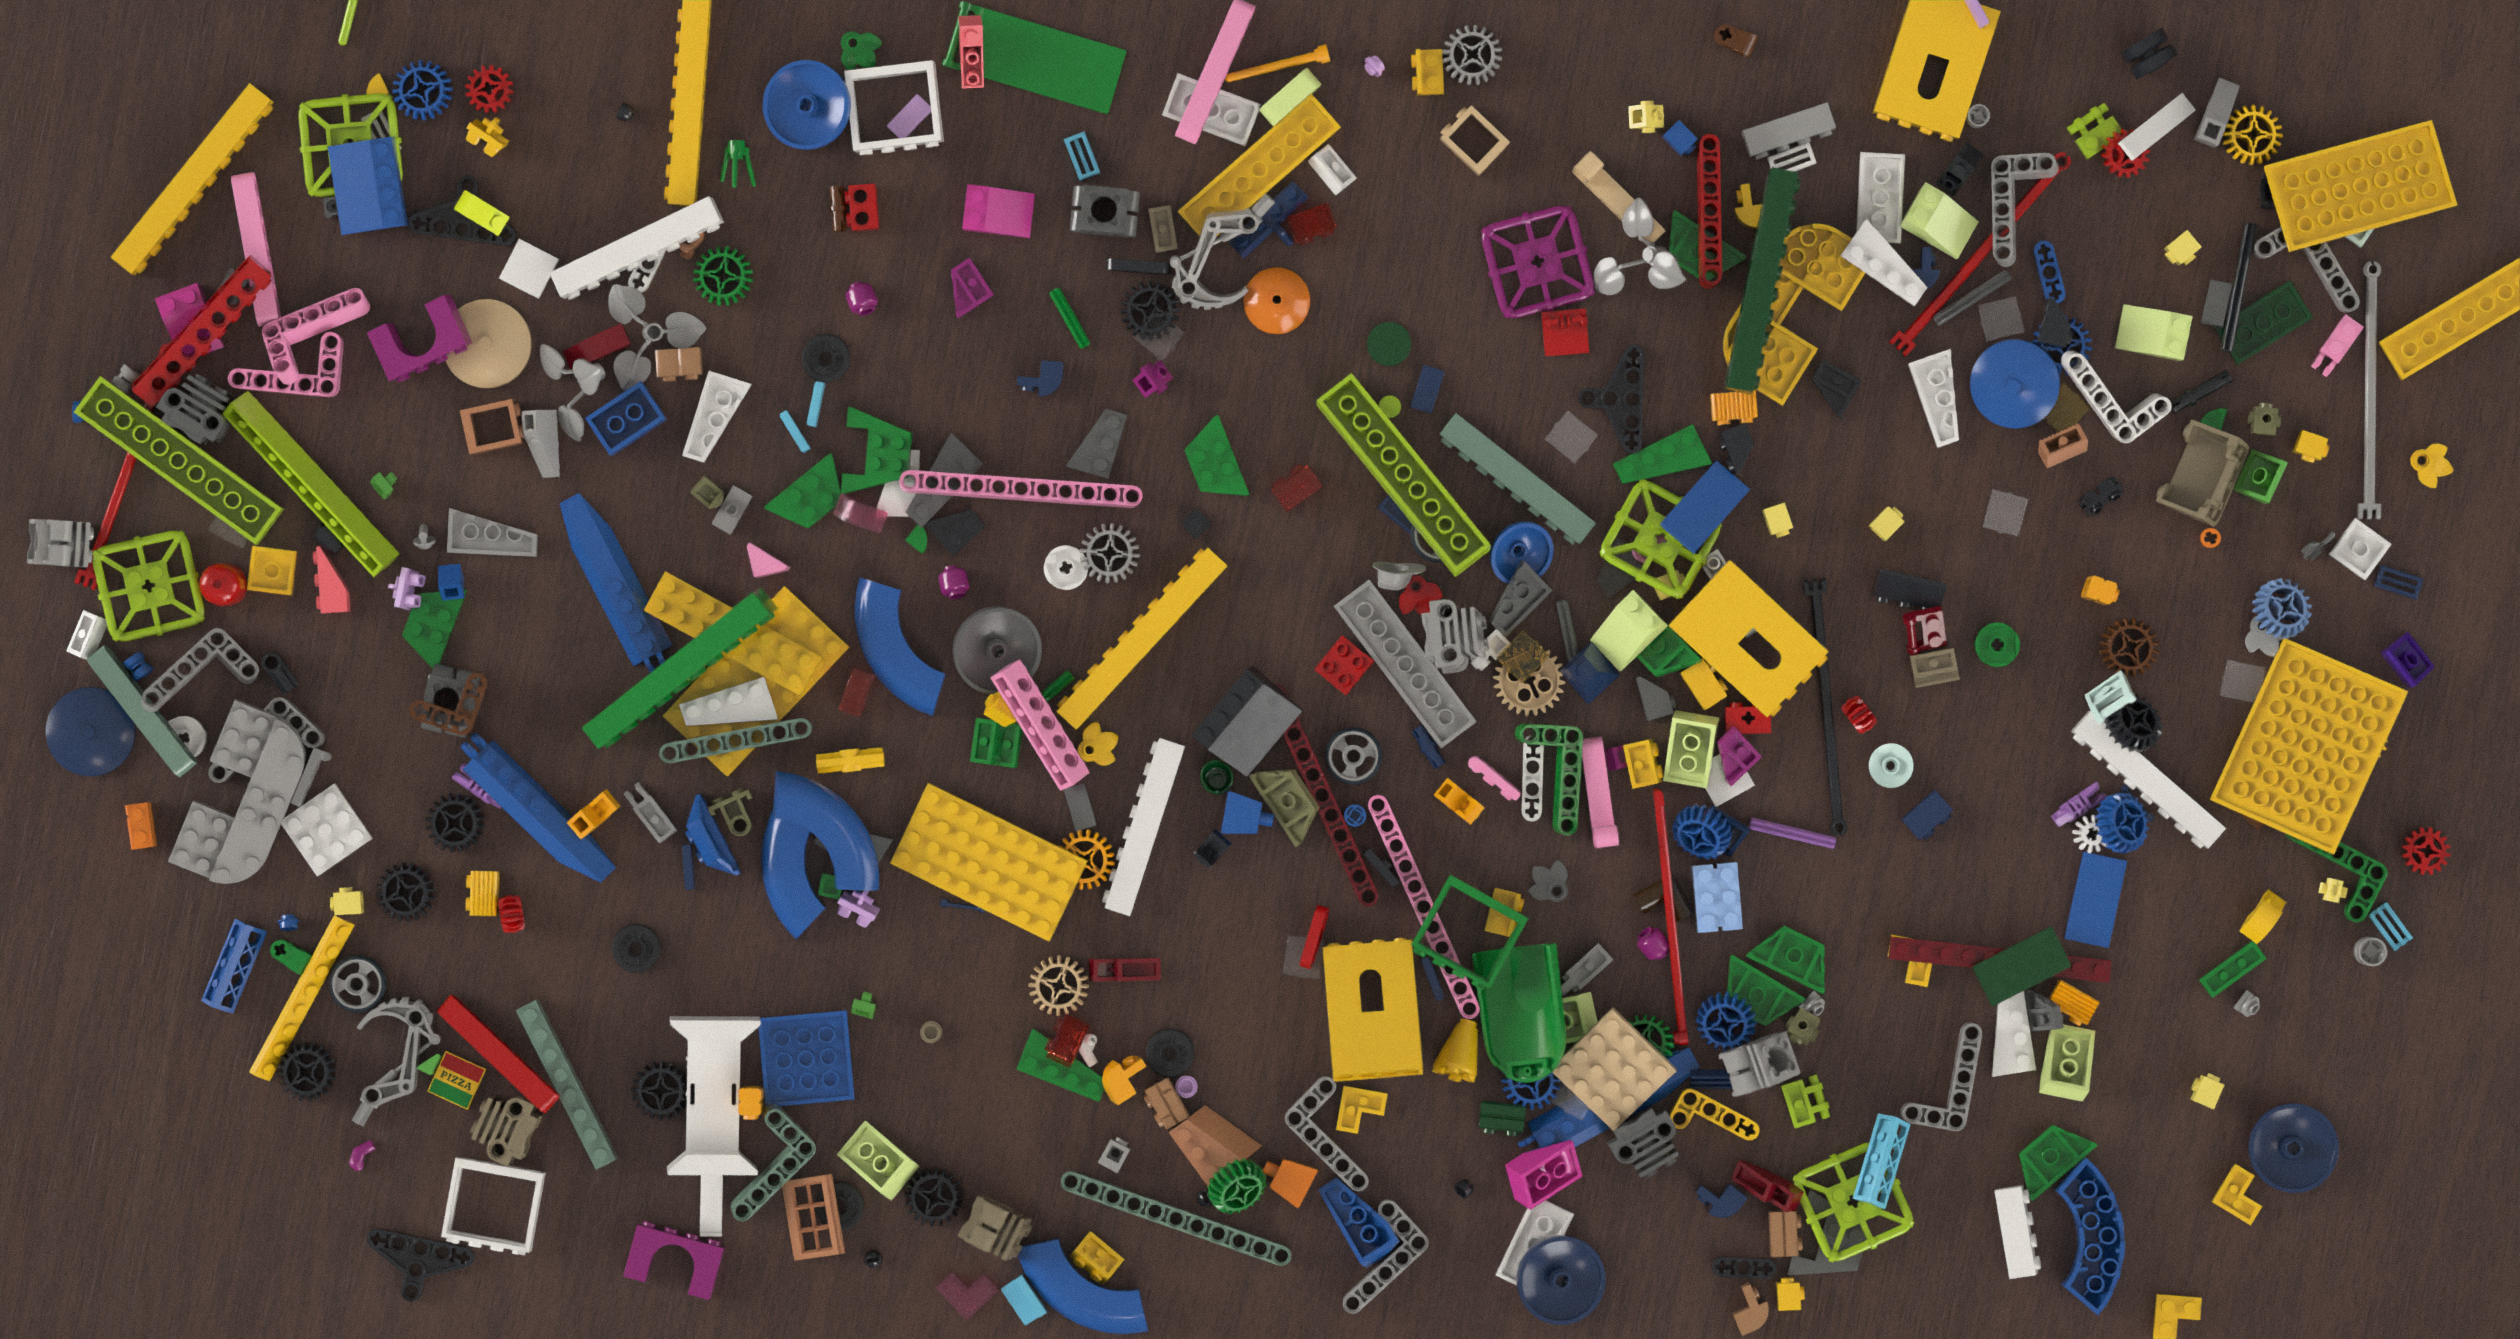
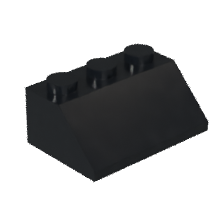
M1879 569L1872 596L1877 597L1876 601L1889 604L1890 600L1899 602L1898 606L1911 609L1912 605L1922 610L1941 606L1947 584Z

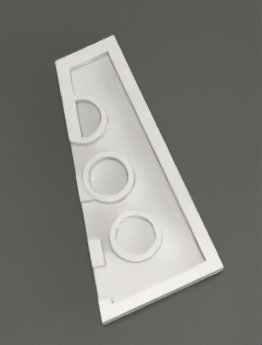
M1951 349L1908 363L1937 448L1958 441L1959 434Z
M711 371L708 372L682 456L703 463L706 461L752 384Z

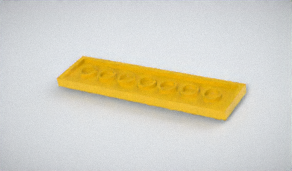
M1310 94L1178 210V213L1200 237L1205 218L1209 213L1250 208L1341 128L1340 125L1318 100Z
M2520 257L2378 342L2401 380L2520 310Z
M665 571L644 611L696 638L729 612L732 607ZM759 624L756 626L758 631L745 640L739 639L741 642L739 646L727 654L725 652L722 653L801 696L822 658L764 625L760 627Z

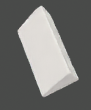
M1329 144L1308 161L1335 195L1339 194L1357 179Z
M83 610L67 652L87 660L98 649L107 627L106 619Z

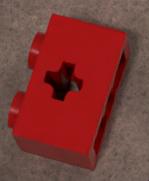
M1729 703L1730 707H1724L1725 733L1733 726L1741 734L1771 733V714L1766 717L1753 704L1752 707H1743V703ZM1746 712H1749L1750 716H1754V720H1751L1748 725L1746 721L1742 720V716H1745Z

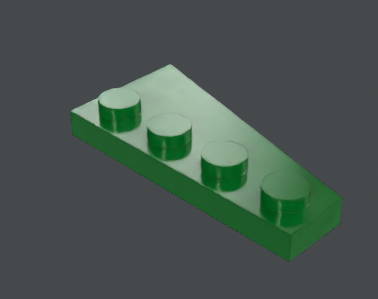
M1693 424L1613 463L1622 484L1712 465Z
M1032 1028L1016 1070L1099 1102L1104 1091L1102 1076Z

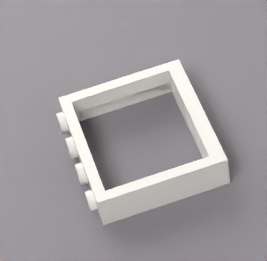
M933 60L844 71L851 99L849 117L853 151L859 152L860 155H871L873 150L890 153L895 152V148L903 147V150L917 149V145L925 144L926 148L939 146V142H944L936 65ZM927 72L934 134L860 143L854 81Z
M460 1156L456 1157L441 1237L447 1238L446 1241L459 1244L460 1240L467 1241L468 1246L481 1248L482 1244L489 1245L490 1250L503 1252L504 1248L511 1249L512 1254L525 1255L526 1252H531L546 1172L515 1166L507 1167L498 1163ZM463 1168L536 1181L525 1243L452 1230Z

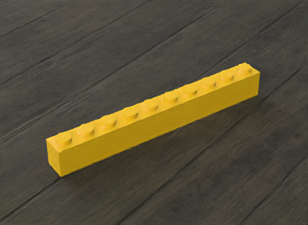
M683 0L682 9H678V22H681V30L676 33V44L679 45V53H675L674 67H678L677 76H673L672 84L673 89H676V97L671 99V111H674V120H670L669 133H673L672 142H668L667 154L671 155V163L666 166V177L669 178V187L665 186L664 200H668L667 204L672 206L687 207L697 202L712 0Z
M249 83L113 253L111 258L133 275L141 274L148 265L146 261L151 255L154 257L162 248L160 244L165 238L169 239L176 230L174 226L179 220L182 222L190 212L188 209L193 203L197 204L204 195L202 191L206 186L210 187L216 181V174L220 169L224 170L231 162L230 156L234 151H240L245 144L243 140L248 134L252 135L259 127L258 121L262 116L267 117L273 109L271 105L274 102Z
M1201 548L1194 555L1193 559L1195 562L1190 567L1186 564L1178 573L1180 578L1175 584L1171 581L1162 590L1165 593L1160 600L1156 597L1148 605L1150 611L1145 616L1140 614L1132 623L1135 627L1130 632L1125 630L1117 639L1120 643L1115 649L1110 647L1102 655L1105 658L1100 665L1095 663L1087 672L1090 676L1084 682L1080 679L1072 688L1075 692L1069 698L1065 696L1057 704L1059 709L1056 712L1076 730L1225 570L1227 565L1209 548L1205 551Z

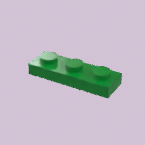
M2251 941L2198 980L2210 997L2213 998L2267 958L2256 943Z

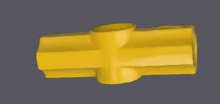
M878 747L816 754L818 773L861 771L864 768L885 766L883 748Z

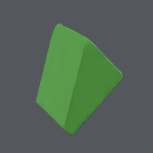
M438 1053L416 1067V1069L429 1075L435 1074L443 1054Z

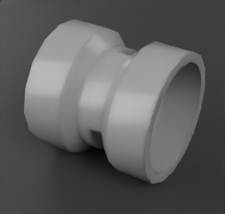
M1982 104L1972 106L1967 113V124L1973 128L1983 127L1990 118L1988 108Z
M124 364L120 369V374L115 376L111 382L125 393L130 394L132 392L131 385L140 374Z

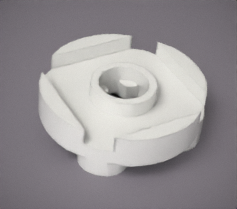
M1067 545L1053 549L1046 557L1044 563V574L1049 583L1063 590H1071L1080 586L1088 573V569L1084 570L1083 568L1088 564L1087 560L1084 562L1080 561V558L1085 557V555L1080 553V550ZM1064 561L1067 564H1072L1073 568L1070 569L1069 574H1066L1065 571H1060Z
M189 716L177 717L168 722L178 736L186 732L189 734L188 738L190 740L189 742H184V744L194 757L199 756L207 742V732L203 725L197 719Z

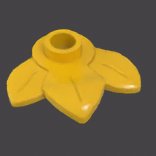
M2432 444L2426 450H2416L2410 458L2411 466L2418 471L2420 482L2429 488L2437 487V477L2446 476L2453 472L2450 462L2444 458L2448 448L2442 444ZM2420 456L2425 459L2423 465H2420L2417 461Z
M1094 722L1083 731V741L1079 744L1077 753L1085 762L1094 761L1101 766H1107L1115 761V757L1110 751L1117 745L1118 735L1112 732H1101L1099 723ZM1086 747L1092 748V754L1086 753Z

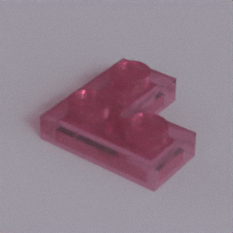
M952 1272L936 1287L965 1320L999 1291L985 1274L967 1288Z

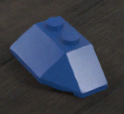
M702 793L696 795L686 824L688 830L685 833L690 843L695 842L698 848L695 853L700 863L705 862L706 866L734 875L741 874L742 872L714 816H711L708 810V805Z

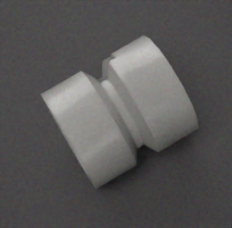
M2366 936L2360 938L2355 943L2353 953L2359 963L2367 966H2377L2386 959L2387 948L2382 940Z

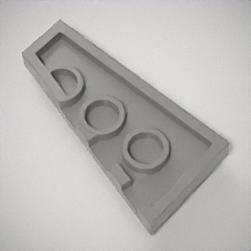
M449 508L447 553L537 557V534Z

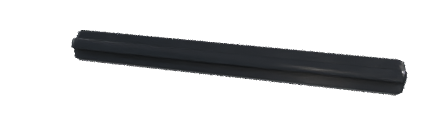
M2250 222L2245 223L2220 347L2221 351L2231 353L2233 350L2257 227L2256 224Z

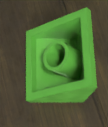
M2252 449L2233 490L2260 503L2268 504L2288 462Z

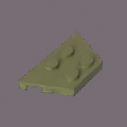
M1296 770L1255 771L1250 774V779L1294 846L1300 845L1319 809V805Z

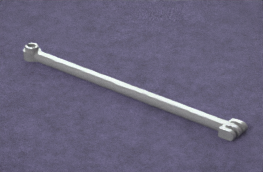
M2369 261L2362 268V273L2366 277L2364 503L2357 504V518L2363 519V510H2366V519H2372V510H2375V519H2381V504H2375L2377 277L2381 273V266L2378 262L2373 261L2371 263ZM2372 264L2376 267V273L2374 274L2369 272V267Z

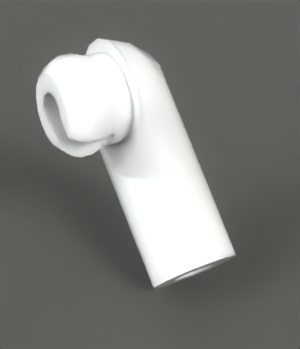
M1086 1034L1082 1038L1079 1052L1088 1067L1098 1063L1093 1054V1049L1097 1043V1037L1094 1034Z

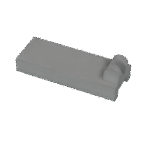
M317 747L313 748L291 801L292 804L299 807L304 804L321 760L329 761L332 757L329 752Z

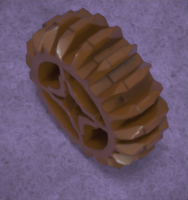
M2123 618L2122 626L2119 621H2114L2116 629L2111 626L2107 627L2110 635L2102 633L2101 636L2106 638L2107 641H2100L2099 645L2106 646V650H2100L2099 654H2107V657L2103 658L2102 662L2110 661L2111 663L2107 666V669L2111 670L2115 666L2114 674L2123 670L2127 677L2130 671L2132 678L2137 675L2136 670L2141 675L2145 674L2143 666L2148 670L2152 669L2148 661L2154 663L2157 661L2156 658L2152 657V653L2159 654L2160 652L2159 650H2153V646L2160 644L2159 641L2152 642V638L2156 637L2157 634L2151 633L2149 635L2148 632L2152 627L2149 625L2143 629V620L2136 625V618H2131L2130 624H2128L2127 618ZM2124 630H2135L2143 637L2132 640L2126 635ZM2119 634L2121 645L2112 653V642L2115 636ZM2127 641H2129V644L2138 643L2132 648V654H2130V651L2121 652L2127 647ZM2146 643L2147 651L2145 657L2140 662L2138 649ZM2126 655L2133 661L2135 666L2122 665L2116 658Z

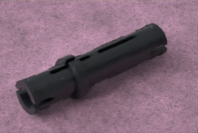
M2224 370L2197 387L2185 390L2184 394L2170 401L2171 408L2173 409L2171 410L2172 413L2175 415L2190 405L2194 406L2200 399L2232 383L2231 376H2228L2229 372Z

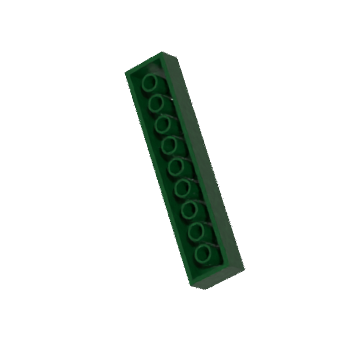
M1771 167L1768 171L1724 385L1725 390L1750 395L1759 387L1760 376H1757L1758 368L1761 369L1764 363L1765 354H1761L1762 347H1765L1768 343L1769 332H1766V327L1772 323L1774 310H1770L1771 303L1776 302L1778 288H1775V283L1781 279L1783 266H1779L1780 259L1785 258L1787 244H1784V239L1790 235L1792 222H1788L1789 215L1794 214L1796 200H1793L1794 193L1799 191L1801 178H1797L1798 172Z

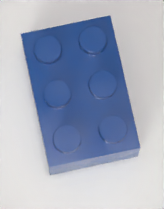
M642 381L585 418L610 456H614L668 420Z

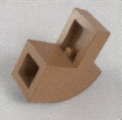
M1749 1282L1741 1285L1748 1307L1732 1313L1742 1336L1759 1329L1765 1323L1769 1311L1766 1300L1757 1302V1299H1760L1756 1286L1751 1287Z

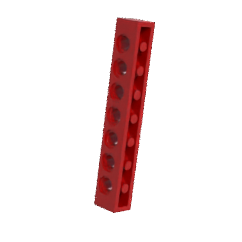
M249 255L131 385L132 391L152 408L156 403L158 404L163 394L171 387H177L182 380L181 376L186 371L190 372L197 364L196 359L200 355L204 356L209 352L212 347L210 344L216 338L220 339L225 334L227 325L239 319L242 314L240 311L245 306L249 307L255 301L257 292L260 289L265 290L272 281L270 279L272 277L271 272L253 256ZM245 279L254 281L250 288L242 286V282ZM235 295L239 300L236 304H229L227 302L228 297ZM215 312H222L224 314V317L219 321L212 319V315ZM201 328L209 330V334L205 337L198 336L197 332ZM185 345H192L194 350L191 353H184L182 348ZM171 361L179 363V367L174 370L169 369L167 365ZM157 377L165 380L161 386H155L152 381Z

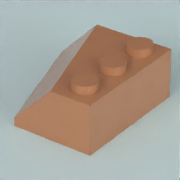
M1206 1105L1169 1131L1171 1137L1207 1186L1210 1185L1209 1179L1214 1178V1172H1219L1220 1167H1225L1227 1162L1233 1163L1235 1159L1238 1161L1243 1158L1247 1159L1262 1147L1260 1143L1246 1135Z

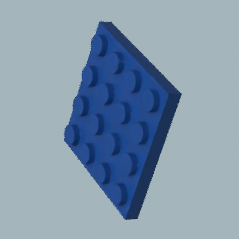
M847 1010L760 1018L759 1039L765 1107L770 1104L786 1106L855 1099Z

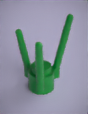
M742 140L727 141L720 182L724 181L730 156V160H733L732 187L736 188L737 161L743 160L744 156L752 187H755L756 182L749 156V147H745V141Z

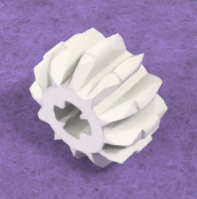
M2091 815L2090 823L2088 818L2083 816L2082 821L2084 825L2076 822L2075 825L2080 830H2072V834H2079V837L2073 839L2074 843L2082 841L2079 845L2080 850H2083L2087 845L2088 853L2092 852L2093 846L2099 852L2101 851L2099 843L2103 846H2106V843H2102V836L2097 835L2099 828L2095 825L2098 821L2096 822L2095 815ZM2089 828L2096 830L2093 840L2086 836L2089 833Z

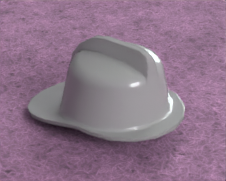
M1374 562L1372 565L1378 570V587L1389 590L1405 588L1413 574L1426 571L1424 565L1416 563Z

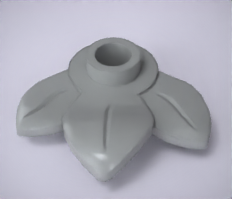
M2255 616L2250 622L2251 631L2245 638L2247 650L2254 652L2260 648L2264 654L2275 657L2279 650V641L2283 639L2281 635L2278 638H2274L2273 632L2266 634V627L2264 630H2259L2258 623L2260 620L2254 621L2257 617Z

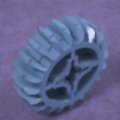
M2282 578L2275 581L2271 580L2267 584L2262 585L2260 591L2256 592V599L2253 600L2252 604L2257 607L2252 612L2257 613L2258 616L2254 621L2260 620L2262 624H2260L2259 628L2266 627V634L2273 632L2274 638H2278L2281 635L2282 639H2286L2289 636H2296L2297 633L2302 632L2304 627L2308 625L2309 621L2307 619L2312 614L2307 610L2312 605L2306 603L2309 600V596L2304 597L2302 594L2305 589H2297L2298 583L2291 585L2290 579L2283 582ZM2272 593H2281L2285 596L2283 598L2274 597ZM2282 619L2290 620L2292 624H2282L2279 621Z

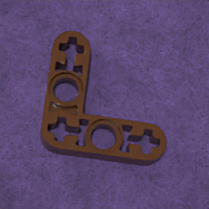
M482 673L471 674L466 681L456 712L418 700L411 704L409 708L410 715L420 722L458 735H467L473 729L488 686V680ZM478 676L481 677L480 681L483 682V686H478L475 692L480 693L479 698L474 694H467L468 689L473 691L474 684L471 681L472 679H477ZM469 697L476 701V707L471 711L464 707V701ZM422 704L424 710L431 711V707H433L434 710L431 713L430 721L427 720L429 715L421 714L418 717L414 708ZM440 711L447 714V721L444 724H438L435 721L436 713ZM452 714L456 716L453 719L455 721L461 722L465 719V724L468 725V728L463 729L462 732L459 731V726L452 724V728H448L452 721Z

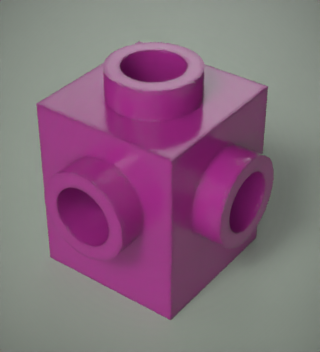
M1160 360L1155 364L1149 362L1140 369L1142 373L1134 378L1133 382L1146 398L1154 392L1159 395L1168 388L1167 383L1173 377Z

